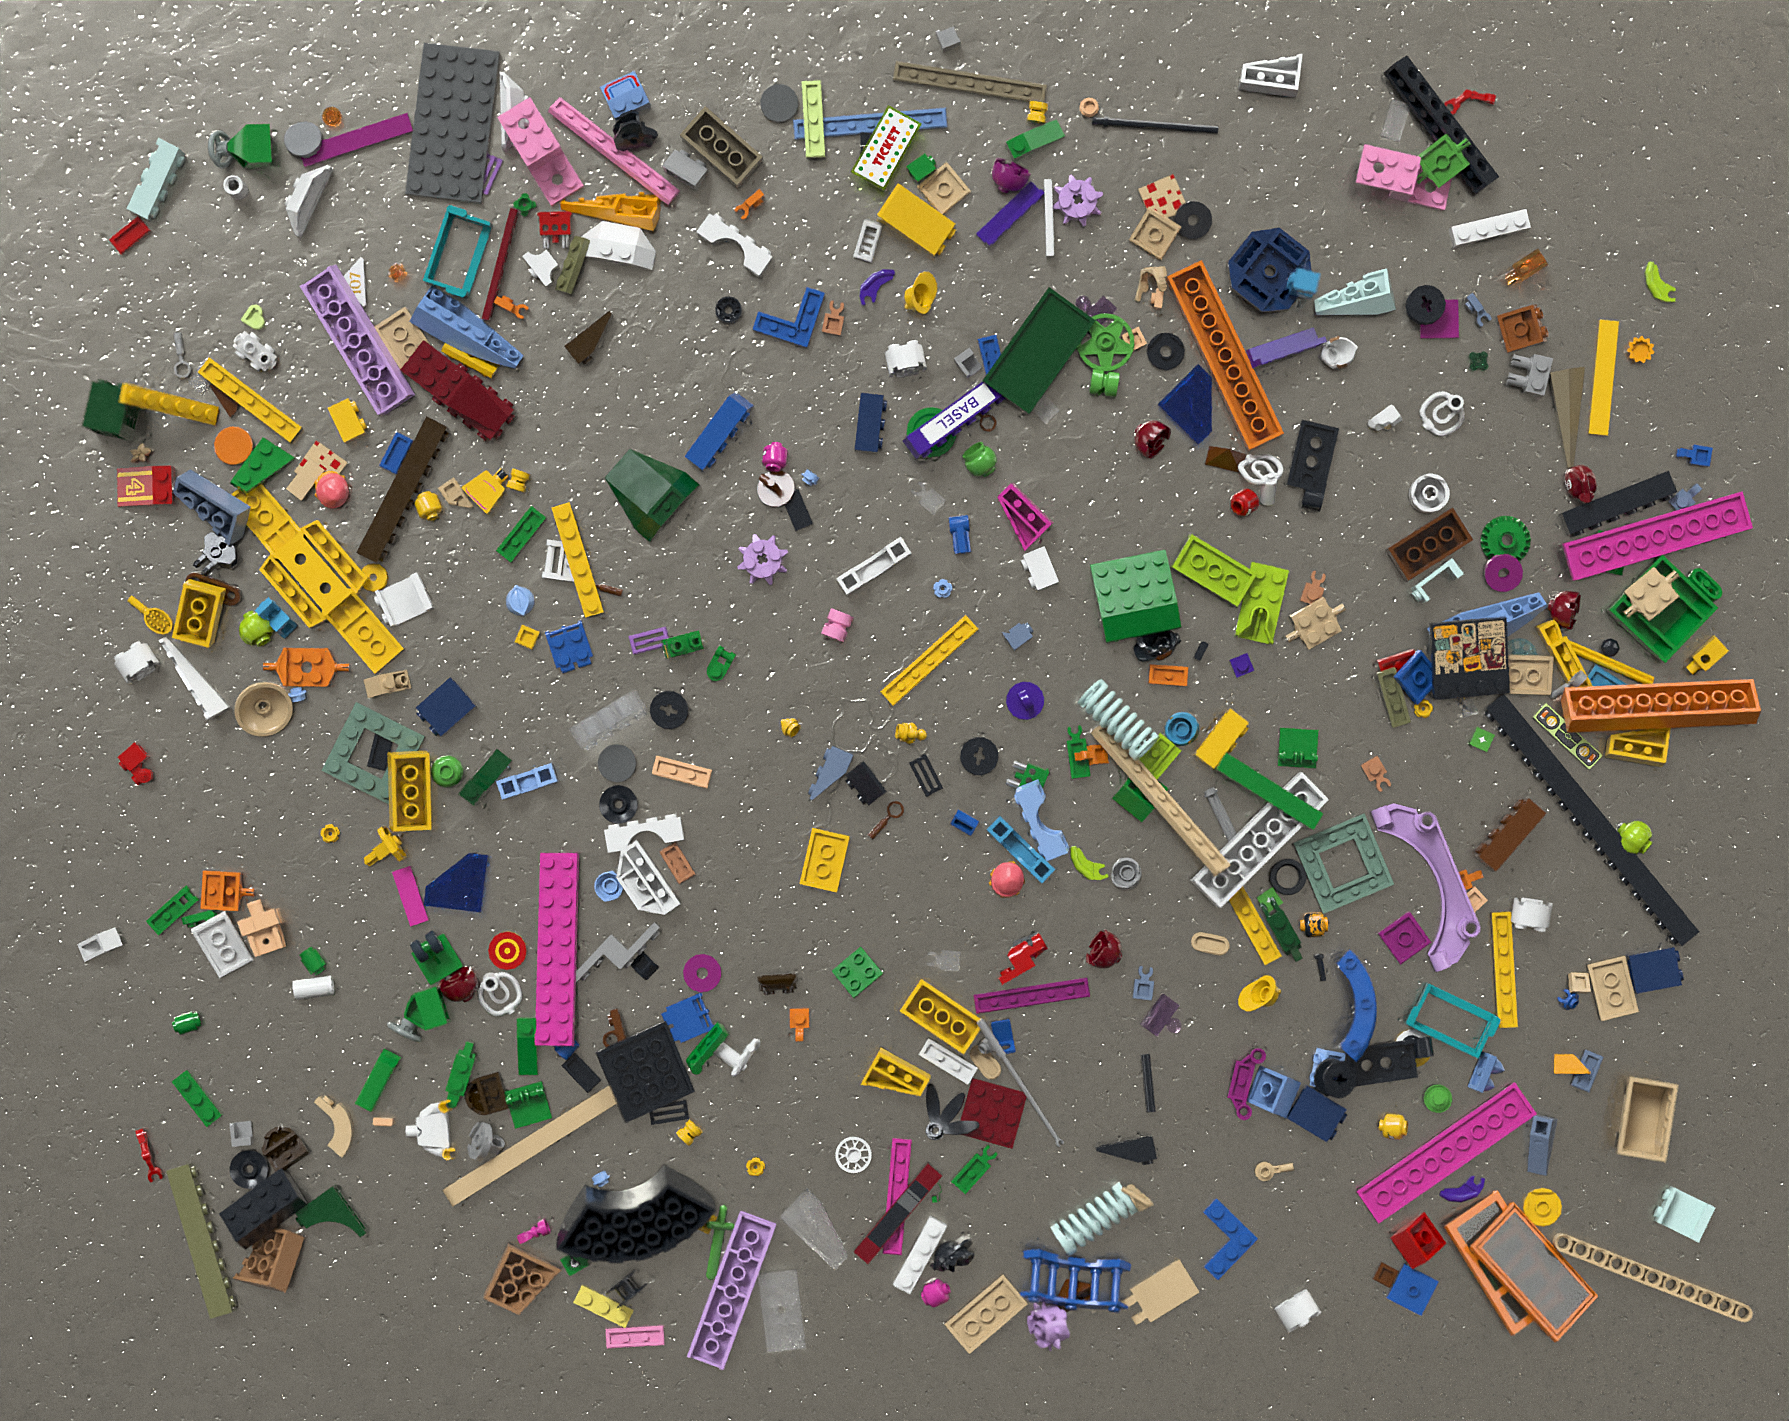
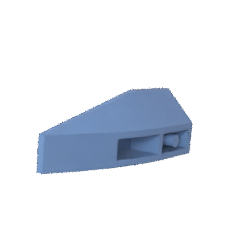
M431 286L409 321L458 350L499 365L516 368L524 356L464 304L434 286Z
M1538 592L1462 612L1442 622L1505 616L1507 617V636H1509L1535 618L1548 606Z

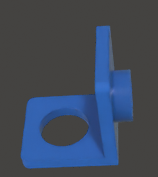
M1010 1020L992 1022V1032L1000 1046H1010L1004 1052L1006 1054L1016 1052Z

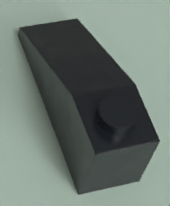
M1152 1135L1095 1146L1097 1152L1137 1163L1142 1162V1165L1154 1163L1153 1160L1157 1159Z

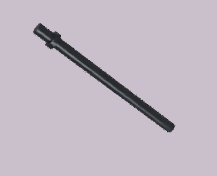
M1104 116V118L1092 117L1093 125H1103V127L1120 126L1218 134V126L1116 119L1108 118V116Z

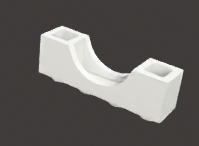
M1524 209L1453 226L1449 229L1453 248H1457L1492 237L1528 231L1531 226L1527 210Z
M709 213L697 230V235L712 245L724 240L737 243L745 254L744 267L760 278L773 260V257L770 255L772 252L763 246L760 249L755 245L756 241L747 235L743 237L739 234L740 230L732 224L727 226L723 223L724 219L716 213L714 216Z
M899 537L878 553L836 579L848 596L911 555V552L903 539Z
M676 814L666 815L665 820L659 821L657 817L648 818L646 823L639 824L638 820L627 822L625 827H620L619 824L609 825L608 829L604 830L608 853L622 851L629 846L630 841L636 834L643 831H652L658 834L665 843L685 840L681 817H676Z
M929 1216L912 1251L894 1280V1286L911 1294L947 1224Z

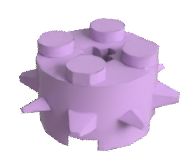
M1069 175V183L1063 188L1055 186L1054 189L1059 194V199L1053 205V209L1061 210V213L1064 215L1063 223L1066 224L1070 220H1079L1082 226H1086V219L1091 214H1101L1100 210L1096 207L1097 199L1103 196V192L1094 190L1091 186L1092 178L1089 177L1087 180L1082 181L1076 180L1073 175ZM1077 196L1081 197L1082 201L1078 205L1074 203V197L1077 198Z
M754 534L753 543L748 547H739L744 556L743 562L737 568L747 570L751 574L750 583L753 584L759 578L765 579L771 585L773 583V576L777 572L786 573L787 570L782 565V557L788 551L778 549L775 545V536H772L767 541L760 540ZM766 555L767 563L759 564L758 557Z
M1042 1301V1307L1034 1303V1310L1027 1317L1030 1334L1034 1333L1038 1340L1035 1343L1041 1348L1048 1347L1050 1351L1052 1345L1060 1349V1342L1070 1336L1065 1321L1067 1320L1066 1312L1063 1309L1060 1310L1054 1304L1046 1306L1044 1301Z

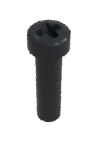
M1316 954L1314 958L1317 960L1320 981H1326L1323 964L1324 954Z

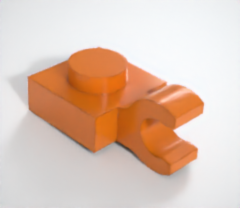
M759 189L745 200L743 204L735 208L734 211L736 213L739 210L745 211L741 220L747 219L749 209L753 207L756 209L763 204L764 194Z
M504 295L502 298L496 297L494 301L496 306L515 314L519 319L525 318L519 314L520 309L528 311L529 308L526 305L520 304L515 306L512 304L513 300Z
M1101 745L1087 746V751L1074 753L1075 761L1089 760V765L1109 763L1108 752Z
M1466 869L1458 872L1465 890L1473 888L1471 882L1484 878L1481 870L1468 874Z
M790 1009V1028H796L795 1041H803V1028H809V1009Z

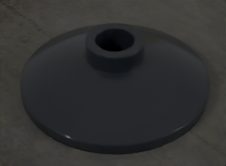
M615 785L606 789L599 801V808L603 817L616 824L629 821L635 815L638 807L637 798L633 791L621 785ZM617 801L622 802L621 808L615 806Z
M242 1151L235 1155L230 1163V1176L238 1186L252 1189L266 1179L268 1174L267 1161L256 1151ZM248 1165H251L253 1167L252 1172L247 1171L246 1168Z

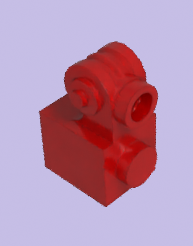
M134 742L117 758L120 760L119 765L125 771L129 770L133 774L131 778L139 786L142 783L152 781L154 775L152 770L142 768V764L150 756L138 742Z

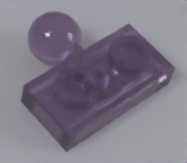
M1085 295L1079 296L1075 302L1076 307L1086 311V314L1090 317L1098 314H1113L1117 309L1104 295L1093 306H1091L1090 299ZM1108 318L1096 319V321L1103 325Z
M1162 994L1140 1025L1155 1036H1158L1165 1025L1169 1032L1177 1033L1181 1030L1182 1023L1179 1019L1171 1017L1180 1005L1165 994Z

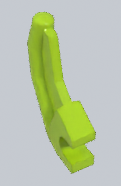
M1648 262L1645 270L1646 284L1653 296L1665 303L1676 302V298L1668 296V293L1675 292L1676 288L1662 281L1657 265L1654 262Z
M1076 846L1070 848V858L1076 870L1088 880H1102L1109 877L1108 874L1100 875L1099 870L1105 867L1104 864L1087 860L1081 849Z

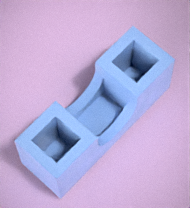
M553 763L496 781L502 800L559 782Z

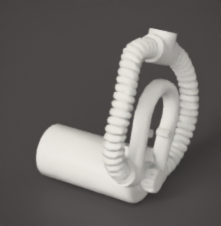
M1439 391V393H1434L1427 398L1420 409V417L1424 422L1423 426L1425 429L1441 437L1458 430L1463 424V420H1465L1462 397L1445 391ZM1439 397L1448 399L1433 410V418L1437 423H1446L1459 413L1457 423L1446 431L1436 430L1435 425L1430 419L1426 418L1425 414L1429 404ZM1448 405L1452 413L1448 414V417L1444 420L1439 419L1436 414L1437 411Z
M1248 454L1246 459L1240 462L1238 469L1245 480L1254 485H1261L1260 502L1263 505H1272L1275 502L1277 480L1283 474V466L1272 455ZM1261 460L1273 462L1277 466L1278 472L1275 473L1267 462ZM1252 464L1251 470L1259 480L1249 476L1244 467ZM1263 465L1269 474L1263 476L1260 470L1257 471L1255 467Z
M497 972L495 974L486 973L483 976V982H481L478 988L479 990H477L479 1003L482 1004L481 1006L489 1014L495 1017L506 1013L512 1014L515 1011V1007L520 1004L523 996L517 979L510 975V973L499 972V974ZM500 978H507L514 985L517 993L516 1000L505 1006L501 1011H494L485 1002L482 996L483 989L487 990L495 1003L502 1004L508 1000L509 990ZM498 984L506 993L505 997L501 1000L496 999L494 992H492L497 988Z
M754 1039L747 1045L742 1055L723 1042L714 1051V1055L732 1067L731 1075L736 1077L741 1070L744 1071L746 1069V1063L759 1048L760 1041L759 1039Z

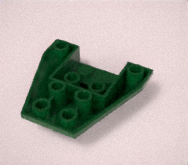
M629 449L605 476L607 483L634 529L649 542L658 534L665 522L686 498L688 499L700 486L686 472L632 449Z

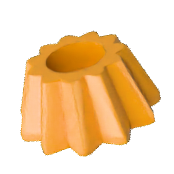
M1641 336L1638 339L1634 337L1633 342L1628 343L1630 346L1627 349V352L1630 353L1629 358H1634L1636 363L1638 361L1645 363L1646 359L1651 360V355L1655 353L1652 350L1654 344L1650 343L1649 338L1644 339Z

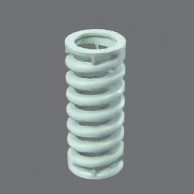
M1100 679L1083 694L1078 704L1082 708L1086 706V712L1088 714L1093 713V719L1100 721L1102 728L1108 727L1107 733L1111 736L1115 735L1114 740L1117 743L1122 742L1121 746L1124 750L1130 749L1129 755L1136 761L1157 742L1160 736L1153 732L1150 735L1151 738L1146 741L1144 738L1152 731L1151 727H1147L1141 734L1131 740L1145 723L1144 720H1139L1130 730L1124 733L1131 722L1137 717L1135 712L1116 726L1130 710V707L1126 705L1120 712L1109 719L1113 712L1123 703V700L1118 698L1109 708L1102 712L1108 702L1116 695L1114 691H1111L1103 700L1094 705L1098 698L1108 689V685Z
M1119 1182L1111 1188L1115 1199L1109 1192H1103L1107 1206L1099 1197L1094 1199L1099 1212L1091 1203L1085 1205L1090 1217L1083 1209L1079 1208L1077 1210L1082 1224L1073 1214L1068 1216L1073 1229L1065 1220L1060 1221L1066 1236L1059 1230L1060 1227L1057 1223L1051 1227L1069 1256L1077 1252L1076 1243L1081 1247L1086 1246L1084 1236L1089 1241H1094L1093 1231L1099 1236L1103 1235L1101 1225L1106 1230L1112 1229L1109 1218L1115 1224L1121 1222L1118 1213L1124 1219H1127L1129 1213L1126 1206L1130 1209L1131 1215L1138 1212L1129 1196L1120 1191L1122 1186Z

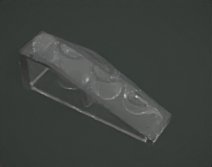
M807 1188L780 1215V1218L835 1270L848 1257V1254L821 1201Z

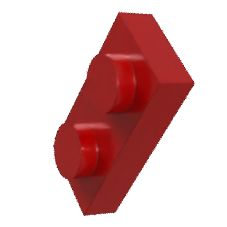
M1410 649L1377 660L1379 670L1383 671L1395 667L1398 672L1413 656L1415 650Z

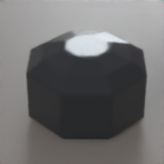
M1612 638L1602 641L1600 646L1602 655L1607 657L1617 655L1620 649L1618 642Z

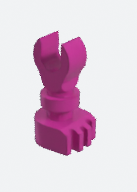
M546 1219L537 1222L538 1227L533 1226L531 1230L517 1235L519 1243H524L533 1237L537 1238L540 1234L542 1236L550 1234L551 1229Z

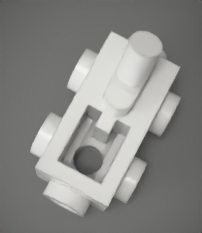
M244 331L242 334H238L234 339L233 347L237 349L235 353L243 360L246 357L252 361L250 365L257 371H260V369L264 371L267 369L271 370L275 366L277 356L273 354L275 350L268 344L264 346L260 344V338L253 332L248 334ZM266 355L265 360L262 362L261 357Z

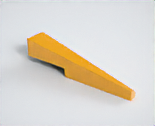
M639 192V196H626V194L596 196V200L586 201L584 198H579L575 202H566L563 199L560 206L561 210L654 231L659 221L662 200L654 194L645 195L644 192Z

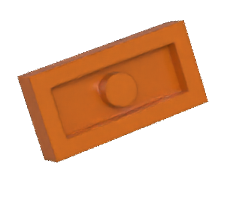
M1150 664L1148 684L1187 686L1188 667Z

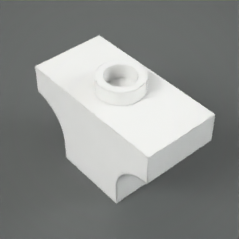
M545 250L539 255H533L529 252L524 254L523 258L531 267L528 270L535 279L539 277L546 288L553 285L551 276L559 268V265L549 252Z

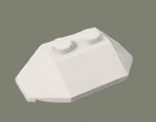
M500 72L501 114L526 100L528 96H525L524 91L504 72ZM527 119L520 120L518 123L519 128L526 129V126H529V121ZM501 125L502 150L508 151L513 142Z
M328 165L304 173L300 178H297L293 185L295 190L292 196L289 195L285 202L293 231L299 238L302 237L333 171Z
M602 221L582 236L590 240L585 258L653 270L656 251L638 227Z
M637 840L621 851L616 878L638 910L665 915L680 904L664 877Z

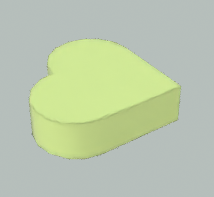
M251 305L241 321L255 330L262 329L265 325V320L262 317V308L258 305Z

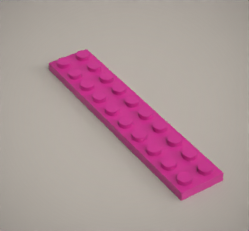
M1743 491L1563 543L1562 546L1572 581L1752 529L1753 526Z
M540 853L536 1046H574L579 881L578 853Z
M1513 1082L1356 1192L1375 1220L1380 1223L1537 1115V1113L1516 1083Z

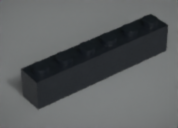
M1666 471L1559 515L1567 535L1573 534L1575 537L1585 533L1583 530L1585 528L1591 527V530L1601 527V522L1608 520L1609 523L1620 519L1619 515L1623 513L1629 516L1638 512L1637 508L1644 506L1645 509L1656 505V500L1662 499L1664 502L1674 498L1672 494L1676 493L1677 490L1670 472Z

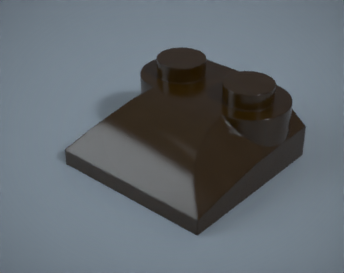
M797 973L761 975L757 977L759 991H763V995L775 994V990H782L783 994L794 993V989H798Z

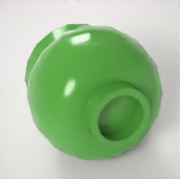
M983 442L975 443L964 452L962 457L965 460L966 469L972 475L986 477L995 470L996 454L990 447L985 446Z
M449 755L442 756L433 763L431 776L437 785L450 788L461 781L463 767L461 762L455 757Z

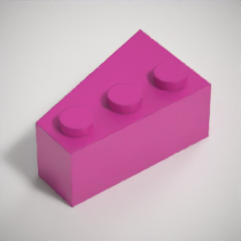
M1011 483L998 496L1024 551H1026L1053 522L1014 483Z

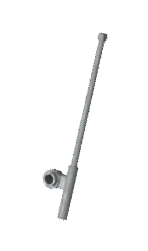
M983 1019L978 1020L976 1023L985 1035V1038L979 1042V1051L982 1054L995 1051L998 1057L1003 1060L1055 1139L1056 1146L1060 1147L1059 1142L1064 1144L1063 1140L1057 1136L1008 1061L1006 1053Z

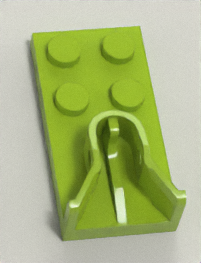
M1189 534L1187 542L1173 565L1170 566L1171 569L1177 570L1236 607L1240 604L1257 575L1251 569L1193 534Z
M1251 562L1250 569L1257 573L1243 597L1234 637L1273 645L1289 570Z

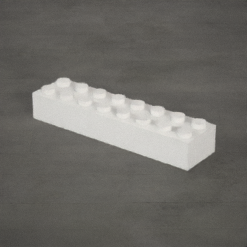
M1303 772L1297 773L1283 787L1317 810L1329 800ZM1268 802L1219 851L1231 864L1229 868L1214 876L1205 865L1190 881L1216 908H1221L1304 824Z

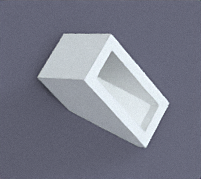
M112 928L77 945L84 962L122 946V942L116 928Z

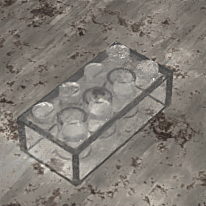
M634 689L574 725L569 730L579 747L583 750L586 748L589 751L598 745V740L603 739L605 741L614 736L613 731L618 728L622 731L631 725L629 722L633 719L638 721L647 716L646 711L649 709L639 692Z
M797 1269L759 1273L758 1281L767 1352L805 1348ZM780 1306L786 1308L784 1313L779 1312L778 1308Z

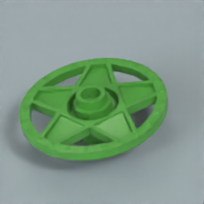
M1098 314L1093 316L1092 318L1095 320L1100 318L1115 320L1106 328L1095 321L1089 329L1092 338L1082 345L1081 342L1077 346L1078 353L1082 360L1093 369L1102 371L1115 370L1123 366L1132 355L1134 349L1133 332L1130 326L1116 315ZM1123 326L1129 334L1130 344L1119 338ZM1097 354L1100 366L1091 363L1085 355ZM1114 354H1126V357L1120 363L1111 366Z

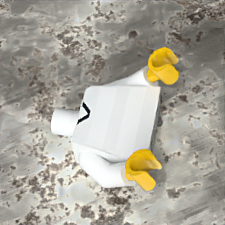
M450 1100L430 1104L420 1112V1116L416 1118V1125L406 1126V1137H417L418 1145L422 1146L423 1150L435 1156L443 1157L445 1160H454L455 1158L450 1156V1152L455 1151V1149L449 1148L451 1147L449 1111L452 1108L448 1109L446 1103H449Z

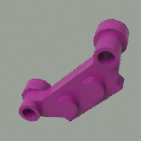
M1260 1048L1253 1049L1249 1055L1241 1061L1236 1060L1227 1098L1232 1100L1236 1114L1242 1120H1247L1252 1115V1109L1246 1104L1255 1065L1263 1063L1266 1059V1053ZM1256 1052L1261 1054L1259 1059L1254 1058ZM1243 1108L1247 1110V1113L1245 1115L1240 1114V1111Z

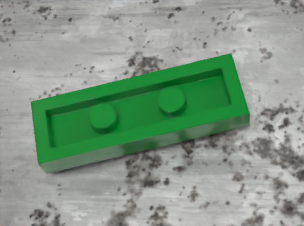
M531 506L496 551L512 563L547 518Z
M188 1070L172 1081L173 1085L206 1127L223 1115Z

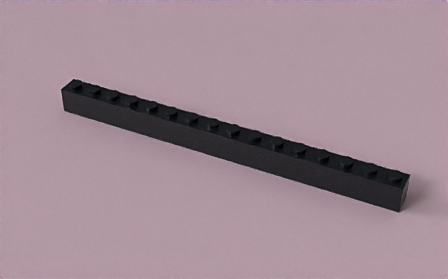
M1501 694L1484 708L1486 718L1491 723L1494 721L1498 726L1497 731L1502 737L1506 736L1511 741L1509 743L1510 747L1515 752H1520L1523 756L1521 758L1523 763L1527 767L1531 766L1534 769V776L1540 782L1543 780L1547 785L1545 789L1552 797L1554 795L1557 797L1560 808L1564 812L1567 810L1571 814L1570 820L1576 826L1580 825L1584 830L1582 832L1584 837L1588 841L1592 840L1596 845L1594 849L1600 856L1604 855L1608 859L1607 865L1613 871L1617 870L1621 875L1619 877L1620 881L1625 886L1629 885L1633 890L1631 894L1637 901L1641 900L1645 904L1644 910L1650 916L1654 915L1657 919L1655 923L1662 931L1666 930L1668 932V939L1674 946H1683L1696 936L1700 931L1635 853L1627 852L1624 849L1621 835L1505 694Z

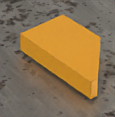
M1555 1054L1554 1074L1591 1073L1574 1054Z

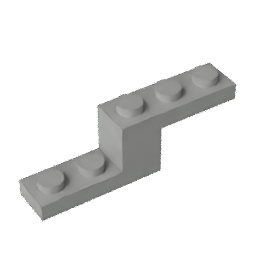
M654 922L629 949L611 934L576 971V982L580 979L584 981L591 974L588 970L593 965L597 967L604 960L603 954L619 969L623 967L627 969L634 961L632 957L636 953L640 955L647 948L645 943L649 939L653 941L660 934L658 931L660 926Z

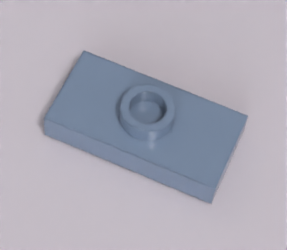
M1584 1050L1580 1061L1591 1073L1575 1074L1571 1085L1590 1092L1603 1056Z

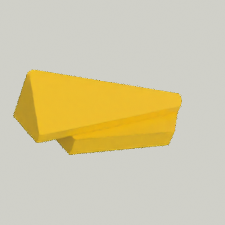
M1555 620L1535 626L1550 656L1554 657L1553 661L1565 683H1569L1570 679L1580 670L1586 674L1567 636L1562 637L1559 625ZM1588 676L1578 687H1592Z

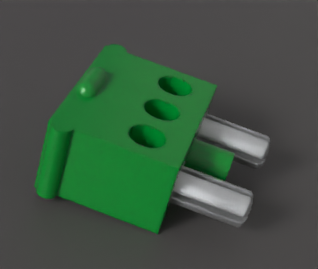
M1014 761L1013 767L1025 772L1022 774L1016 771L1014 778L1021 780L1020 783L1008 778L1006 785L1017 789L1022 785L1030 783L1026 781V778L1030 777L1032 781L1039 779L1042 788L1044 787L1049 774V768L1044 769L1029 762L1025 765ZM1033 768L1036 772L1030 773V769Z

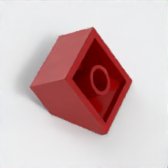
M1425 1212L1404 1225L1391 1237V1240L1412 1269L1428 1262L1447 1244Z

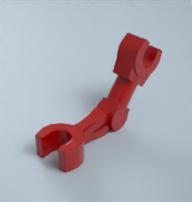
M1467 89L1456 99H1450L1444 104L1446 107L1448 105L1453 106L1451 113L1455 115L1461 104L1468 99L1481 100L1487 104L1494 105L1496 95L1489 93L1481 94Z
M143 1129L135 1131L141 1147L142 1158L149 1167L148 1180L153 1182V1174H157L160 1179H163L162 1170L154 1167L146 1132Z

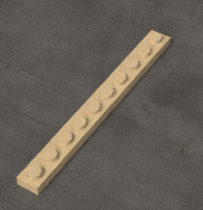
M1096 727L1091 732L1094 738L1214 876L1227 870L1231 864L1139 759L1135 761L1129 755L1130 749L1124 750L1121 746L1122 742L1117 743L1114 740L1115 735L1111 736L1107 733L1108 727Z

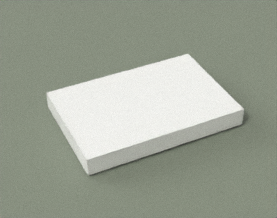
M225 911L191 929L219 978L253 961L251 953Z

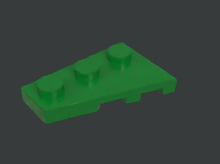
M262 437L230 481V484L247 494L262 484L268 477L279 472L285 465L293 462L295 457Z

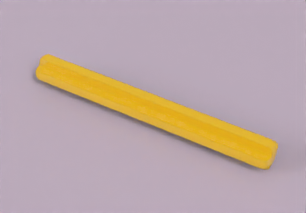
M1569 640L1576 655L1642 684H1653V676Z

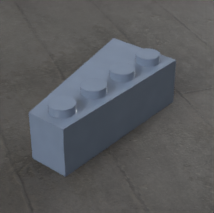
M191 469L176 478L173 494L189 509L193 508L202 521L206 520L213 527L212 530L217 535L220 533L225 538V542L229 546L243 538L251 509L249 505Z

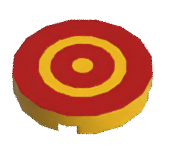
M503 932L492 939L489 944L488 953L490 960L495 966L500 969L510 970L522 964L526 958L527 948L526 943L518 934Z

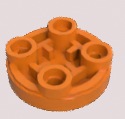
M225 428L215 439V453L226 464L240 465L246 461L253 451L252 438L242 428Z

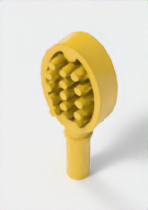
M133 596L127 600L140 613L144 614L145 624L153 632L168 634L172 631L173 621L165 611L158 608L149 609Z

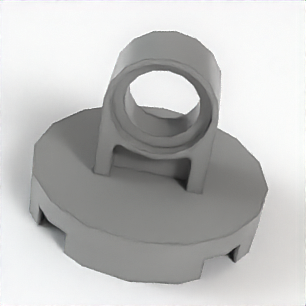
M478 1122L474 1125L469 1135L472 1141L471 1145L468 1144L467 1147L468 1155L471 1159L481 1161L488 1153L499 1154L505 1146V1142L501 1137L492 1134L490 1124Z

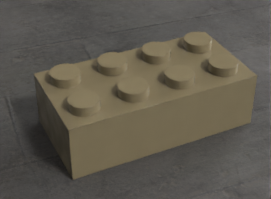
M706 106L680 134L683 141L737 188L743 184L763 161L762 155Z

